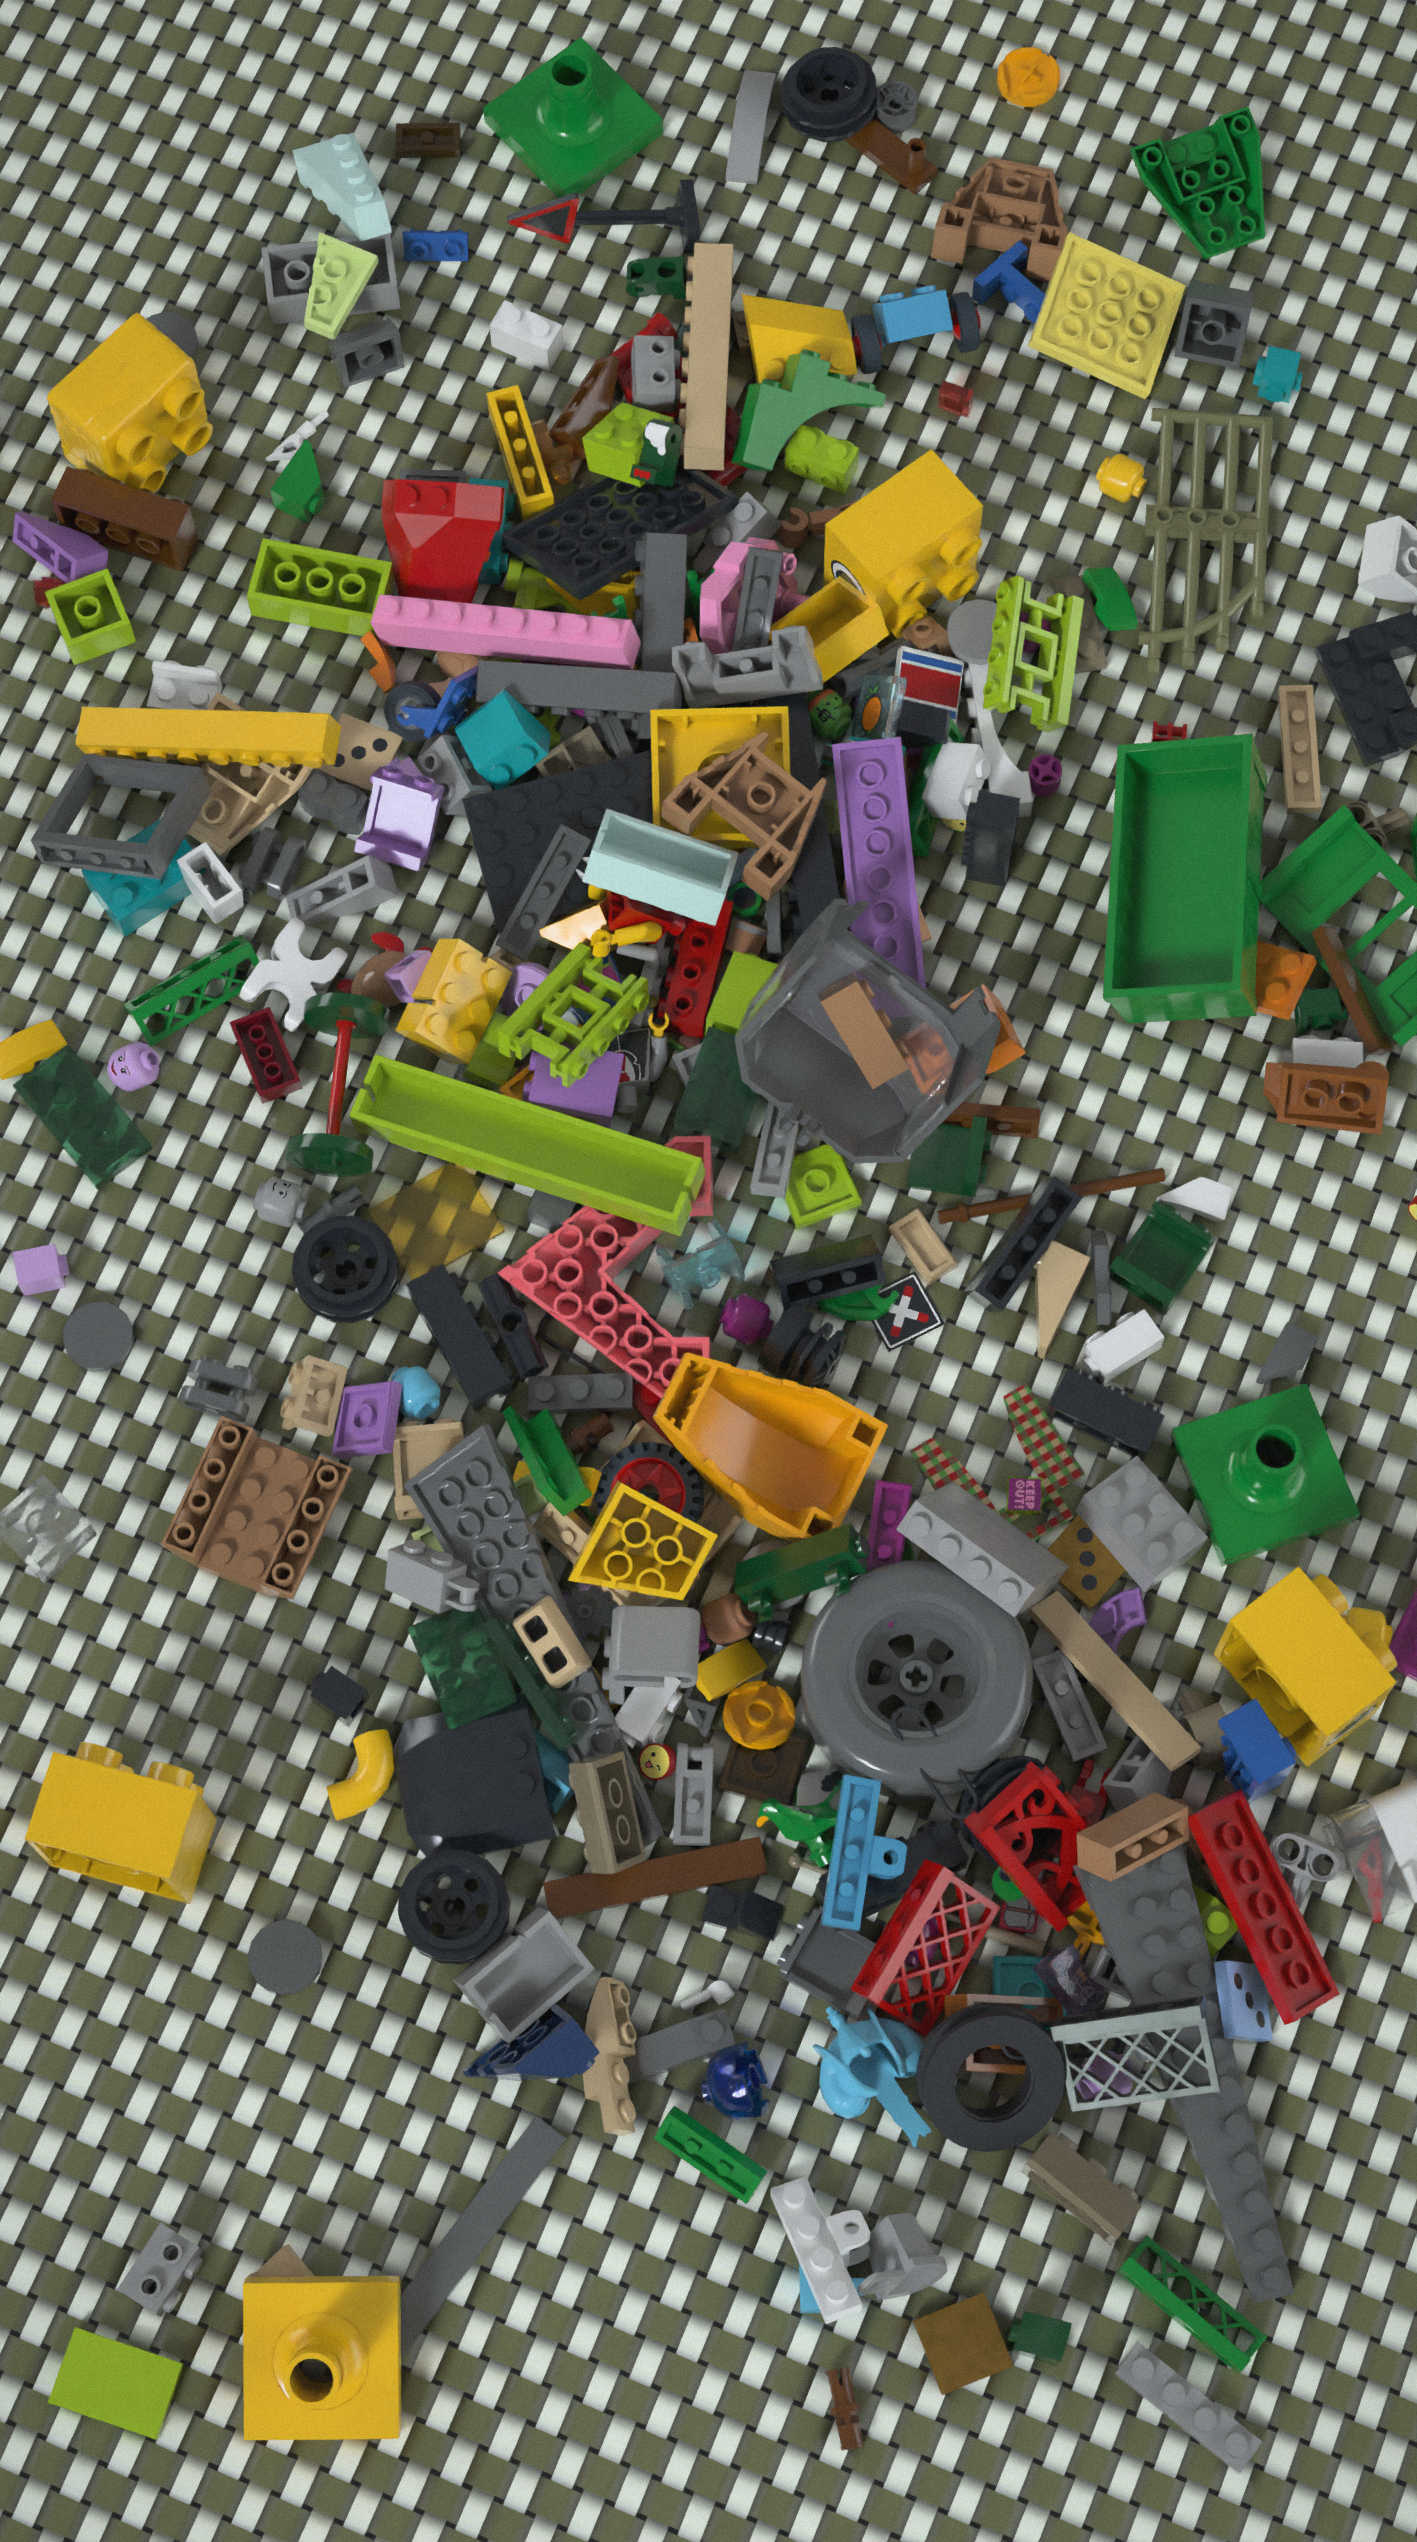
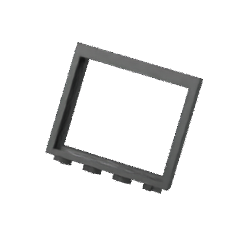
M83 754L33 835L31 842L41 864L161 879L211 791L200 767ZM96 784L176 793L147 844L67 834Z

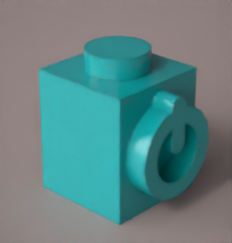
M1269 346L1267 357L1259 355L1252 385L1259 386L1257 396L1266 398L1271 402L1289 403L1292 391L1299 392L1303 372L1297 371L1301 353Z

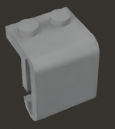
M629 1605L618 1606L613 1609L611 1636H605L604 1658H609V1668H603L602 1690H609V1704H624L625 1686L664 1688L665 1677H681V1688H689L697 1683L700 1613L697 1610L687 1607Z

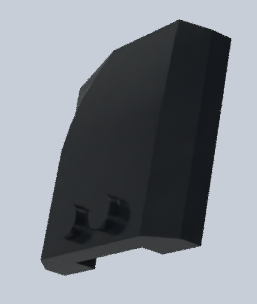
M519 1693L403 1722L394 1757V1767L407 1833L425 1857L444 1850H465L482 1856L559 1837L553 1803L548 1797L535 1734L537 1726L530 1693Z

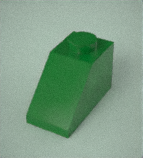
M307 440L303 441L270 489L274 507L305 523L309 522L313 514L317 515L321 511L325 502L311 442Z

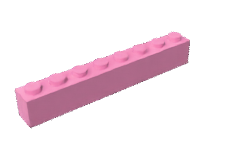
M382 594L379 595L370 622L382 645L607 669L633 670L641 644L632 620Z

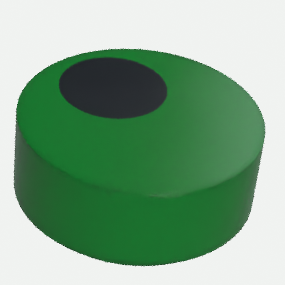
M999 1866L992 1877L994 1894L1005 1902H1016L1022 1899L1024 1895Z

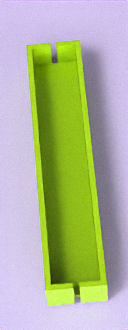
M375 1054L363 1081L366 1089L360 1088L349 1114L356 1132L678 1236L682 1235L692 1210L690 1201L695 1202L706 1175L703 1160L700 1157Z

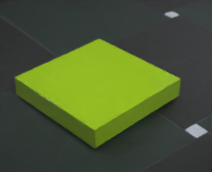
M826 1143L794 1156L786 1198L783 1199L797 1230L862 1205V1200L842 1155L836 1153L830 1145Z

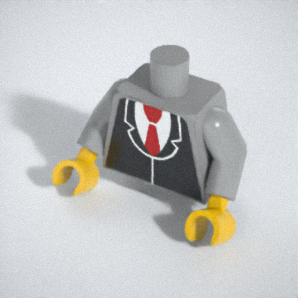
M653 1011L650 1013L648 1022L649 1026L654 1030L653 1033L650 1034V1028L625 1031L621 1035L618 1034L609 1044L607 1051L624 1054L616 1095L618 1111L621 1113L634 1112L639 1108L637 1094L650 1092V1083L658 1080L667 1062L668 1035L664 1032V1029L667 1028L670 1017L666 1011V1021L662 1025L655 1024L652 1019ZM577 1022V1026L582 1028L583 1026Z

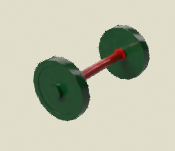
M339 992L318 994L310 997L305 1002L304 1021L313 1029L337 1036L326 1133L302 1134L294 1136L287 1141L286 1161L292 1166L305 1172L332 1177H355L372 1170L373 1149L363 1142L339 1134L351 1038H373L383 1035L389 1030L390 1010L384 1004L372 998Z

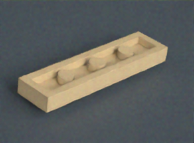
M1313 685L1279 686L1278 706L1286 814L1320 813L1322 800Z

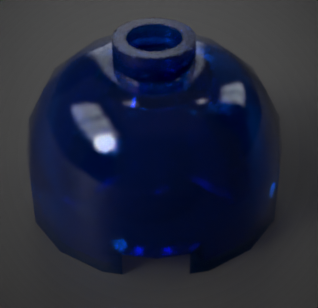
M747 2041L736 2043V2045L718 2051L710 2059L706 2070V2080L702 2081V2091L706 2101L712 2102L716 2110L723 2116L738 2121L764 2116L768 2113L770 2105L769 2099L763 2100L761 2084L768 2083L763 2063L756 2049L747 2050Z

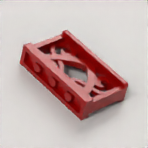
M1030 1761L1025 1766L1027 1769L978 1814L974 1811L963 1822L1039 1915L1059 1933L1070 1923L1067 1918L1087 1901L1077 1876L1072 1874L1073 1866L1078 1865L1077 1833L1094 1825V1823L1086 1815L1082 1818L1076 1811L1081 1806L1066 1790L1063 1793L1060 1792L1057 1786L1061 1781L1047 1766L1041 1770ZM1035 1789L1042 1790L1044 1793L1043 1802L1035 1805V1798L1031 1797L1028 1801L1029 1813L1024 1814L1022 1809L1023 1800ZM1055 1804L1063 1814L1052 1812ZM1013 1810L1015 1815L1014 1817L1000 1822L1005 1816H1007ZM1042 1827L1062 1829V1847L1058 1864L1050 1860H1037L1025 1867L1022 1865L1032 1850L1033 1836L1031 1829ZM1022 1832L1023 1844L1017 1849H1012L1013 1841L1016 1839L1021 1840L1018 1833ZM1049 1869L1054 1871L1053 1876L1046 1872V1879L1041 1882L1038 1880L1042 1870ZM1068 1881L1071 1882L1073 1885L1062 1894Z

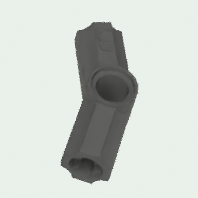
M903 636L881 650L877 647L865 652L857 662L847 665L830 678L832 689L845 699L866 692L869 685L874 688L877 684L875 680L877 675L896 665L898 648L901 646L915 648Z

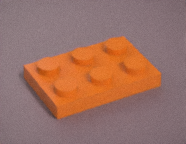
M1257 941L1255 983L1257 1012L1289 1020L1317 963L1315 957Z

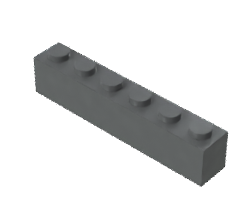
M647 532L641 536V541L636 542L635 560L640 562V575L635 576L634 595L639 596V609H634L633 625L635 630H638V637L641 641L635 661L638 671L676 673L672 666V647L683 645L687 535ZM637 714V720H629V731L634 732V740L651 741L650 715Z
M479 660L476 701L485 704L501 690L505 689L532 714H539V708H551V714L571 716L572 710H583L584 717L604 718V712L617 713L616 719L637 720V714L650 715V710L681 709L683 687L677 673Z

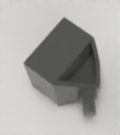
M1190 280L1174 356L1239 369L1255 292Z

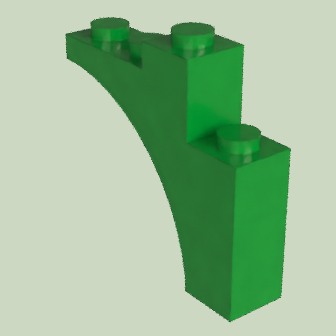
M801 350V353L789 355L782 384L773 380L762 379V383L749 385L731 463L759 472L771 471L785 442L809 418L823 410L841 405L859 406L868 409L881 408L884 405L886 394L875 391L876 386L871 383L858 381L856 385L846 382L847 376L828 372L831 362L821 360V354L817 352Z

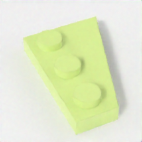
M319 232L318 249L314 259L312 284L309 288L304 325L310 331L335 340L378 264V257L375 254Z

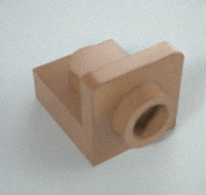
M929 615L902 631L903 638L915 649L953 658L947 631Z

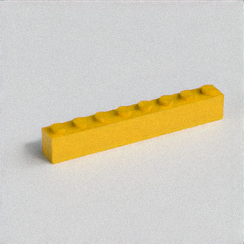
M82 707L75 745L87 755L133 760L148 759L157 763H166L167 760H179L186 764L209 761L217 765H227L228 762H240L248 766H258L259 763H271L279 767H289L290 764H303L310 768H320L322 764L335 765L342 726L329 713Z

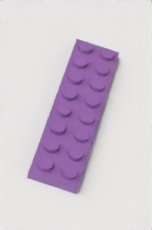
M901 737L832 744L848 905H855L858 901H869L868 907L850 925L851 933L926 989ZM855 969V974L859 981L866 979L876 996L871 1001L877 1010L884 1008L889 1017L915 1014Z

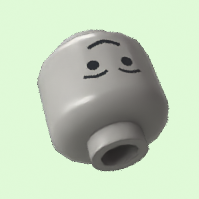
M272 1177L266 1183H260L253 1209L258 1210V1216L263 1221L282 1227H290L294 1223L295 1218L302 1220L308 1199L302 1198L303 1191L299 1184Z

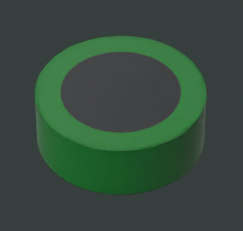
M744 882L733 886L728 893V901L733 902V914L736 917L751 918L760 911L762 897Z

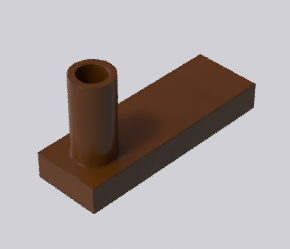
M873 117L870 123L858 133L845 139L846 142L915 195L937 176L938 168L925 158L926 143L922 139L913 138L906 144Z
M942 1100L936 1104L934 1116L941 1109ZM962 1102L941 1123L971 1128L973 1116L986 1117L985 1130H991L992 1135L1037 1139L1040 1109Z

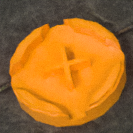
M1022 47L1009 52L1005 59L1000 62L997 69V86L1002 96L1010 103L1021 107H1036L1048 102L1055 96L1059 87L1060 68L1056 60L1050 54L1048 57L1042 53L1041 49L1035 47Z

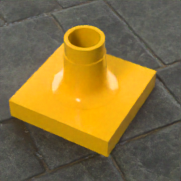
M788 706L650 710L654 825L681 833L661 817L663 801L685 776L694 771L702 770L712 764L713 760L722 755L730 754L742 747L743 743L764 731L769 735L766 750L763 754L790 774ZM714 810L707 815L690 835V837L726 849L760 848Z
M400 2276L247 2277L243 2283L244 2440L399 2439L401 2434ZM311 2358L323 2361L328 2365L333 2374V2382L317 2383L308 2379L300 2371L298 2363Z

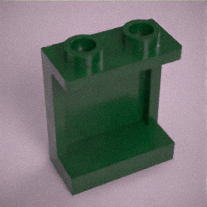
M1155 1201L1151 1206L1148 1216L1121 1255L1116 1256L1109 1266L1110 1280L1159 1312L1167 1315L1210 1252L1214 1237L1211 1236L1210 1231L1202 1224L1197 1222L1192 1224L1182 1218L1180 1212L1169 1204L1162 1205Z

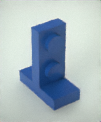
M1021 241L1015 243L973 280L972 298L982 305L1000 290L1002 296L1008 302H1014L1024 311L1025 316L1031 322L1036 323L1045 294L1020 273L1026 267L1028 248Z

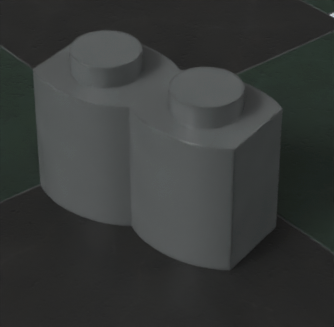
M312 769L302 787L297 790L301 807L314 818L330 820L336 828L345 833L360 835L365 826L369 807L367 796L360 789L352 785L338 784L326 772Z

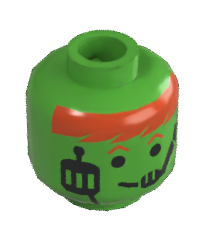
M826 689L821 692L815 690L806 697L811 728L821 739L830 737L836 739L852 724L850 719L852 709L835 690Z

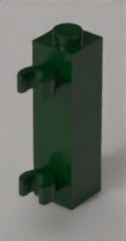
M851 1523L839 1526L736 1563L734 1591L751 1612H759L758 1621L760 1623L774 1618L775 1610L773 1605L834 1584L836 1596L848 1593L851 1590L850 1578L867 1572V1558L870 1555L869 1543L866 1537L860 1535Z

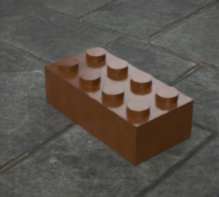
M67 466L51 498L59 525L87 534L102 546L177 571L184 572L198 541L190 506H187L183 501L175 498L169 500L159 497L154 492L145 488L138 490L126 486L118 479L110 478L108 480L101 478L84 468L77 470Z

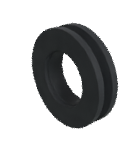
M981 2003L955 2012L933 2030L924 2043L919 2055L916 2083L923 2106L934 2125L946 2138L970 2150L994 2152L1010 2149L1028 2141L1047 2125L1060 2104L1064 2090L1065 2073L1058 2048L1035 2017L1012 2005ZM991 2045L1009 2046L1019 2051L1024 2057L1026 2072L1024 2082L1016 2095L1004 2104L989 2109L971 2108L961 2103L956 2096L954 2084L956 2073L966 2058L978 2049Z

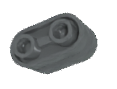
M265 827L262 832L258 831L255 834L252 842V854L248 861L244 860L241 864L238 879L242 880L243 888L253 892H258L262 885L265 884L267 885V896L282 901L286 897L304 858L306 840L291 835L286 843H282L280 831ZM276 855H278L279 858L273 871L269 872Z
M201 1356L200 1360L193 1359L187 1376L196 1381L195 1385L182 1386L178 1402L185 1407L217 1417L223 1416L236 1422H245L250 1406L241 1400L243 1395H255L259 1380L254 1377V1371L239 1365H235L233 1369L220 1365V1361L208 1356ZM212 1386L229 1391V1394L226 1396L209 1391L208 1388Z

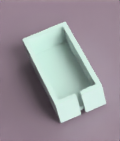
M606 809L582 882L715 926L739 853Z

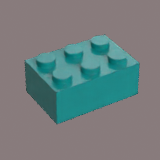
M161 819L128 839L127 842L147 844ZM184 839L161 879L84 869L81 871L89 890L124 937H126L192 894L185 882L177 860L193 849ZM202 868L196 873H200L202 877L206 873V868Z

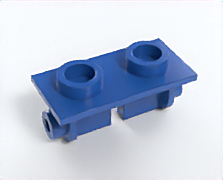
M411 228L410 231L402 232L404 261H469V232H463L460 228L458 231L440 230V232Z

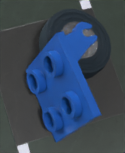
M478 665L451 679L442 699L433 687L421 681H407L396 686L387 696L384 705L385 719L391 731L403 737L404 741L422 742L440 732L445 733L454 724L459 725L468 713V708L465 707L467 702L476 695Z

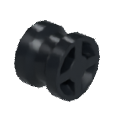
M771 1619L762 1623L759 1622L752 1646L756 1648L767 1647L771 1650L772 1654L779 1656L789 1634L791 1621Z

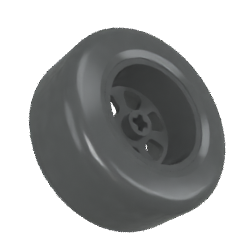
M901 1561L882 1565L852 1579L850 1592L839 1596L834 1594L814 1620L802 1655L800 1685L803 1713L817 1746L828 1761L843 1775L880 1781V1795L903 1800L936 1799V1796L922 1777L920 1768H922L928 1774L942 1797H946L967 1789L957 1773L958 1769H961L968 1780L971 1781L979 1772L986 1769L993 1762L1005 1758L1013 1748L1024 1724L1032 1694L1033 1666L1030 1648L1025 1633L1016 1617H1013L945 1565L930 1561ZM891 1621L893 1622L892 1628L887 1625ZM902 1635H911L914 1640V1653L905 1658H898L889 1648L888 1642ZM935 1639L945 1643L954 1652L952 1658L940 1665L932 1662L926 1655L930 1643ZM876 1661L889 1667L892 1670L890 1682L876 1686L870 1685L867 1682L870 1663ZM913 1674L920 1675L921 1682L919 1687L911 1686L912 1682L910 1679H912ZM955 1675L964 1678V1691L960 1699H952L940 1691L942 1678ZM891 1696L897 1697L905 1705H912L917 1708L926 1703H934L943 1714V1720L932 1725L938 1736L934 1737L927 1727H922L918 1723V1715L915 1712L904 1711L901 1719L896 1722V1727L902 1735L904 1742L899 1740L891 1729L890 1719L878 1710V1705Z

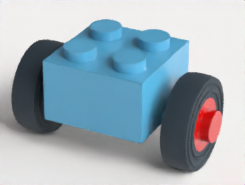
M936 285L911 289L912 296L908 297L904 296V292L879 296L880 303L872 304L875 324L869 313L856 315L851 320V338L854 355L857 358L862 373L871 374L881 370V347H885V343L898 342L943 331L952 332L961 353L979 349L981 321L978 310H975L969 293L960 292L949 297V304L946 290H936Z

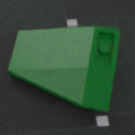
M1249 106L1219 116L1211 126L1163 143L1161 138L1130 149L1141 181L1205 260L1265 238L1260 135Z

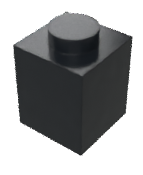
M330 1666L326 1673L321 1671L310 1686V1690H312L310 1697L313 1703L348 1727L370 1698L368 1691L333 1666Z

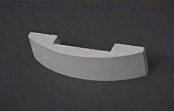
M744 71L734 115L725 181L757 185L769 107L772 103L776 81L775 73Z

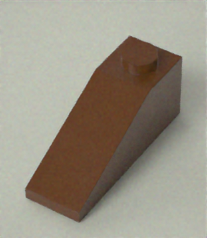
M615 355L596 359L547 434L573 460L586 458L582 438L612 410L619 359Z

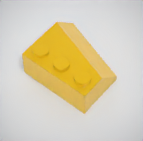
M741 295L756 384L762 383V379L773 380L782 384L788 356L801 353V350L817 352L821 354V360L831 362L828 372L839 373L847 376V378L858 374L853 342L844 311L751 295Z
M617 1481L582 1545L568 1581L683 1600L718 1535Z

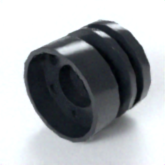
M794 1303L784 1313L766 1340L758 1357L757 1366L776 1378L783 1375L789 1368H792L789 1377L790 1381L797 1382L798 1384L803 1381L802 1386L820 1388L822 1384L827 1382L838 1366L848 1340V1334L838 1330L830 1338L833 1325L829 1322L825 1323L816 1333L813 1332L817 1315L799 1303Z

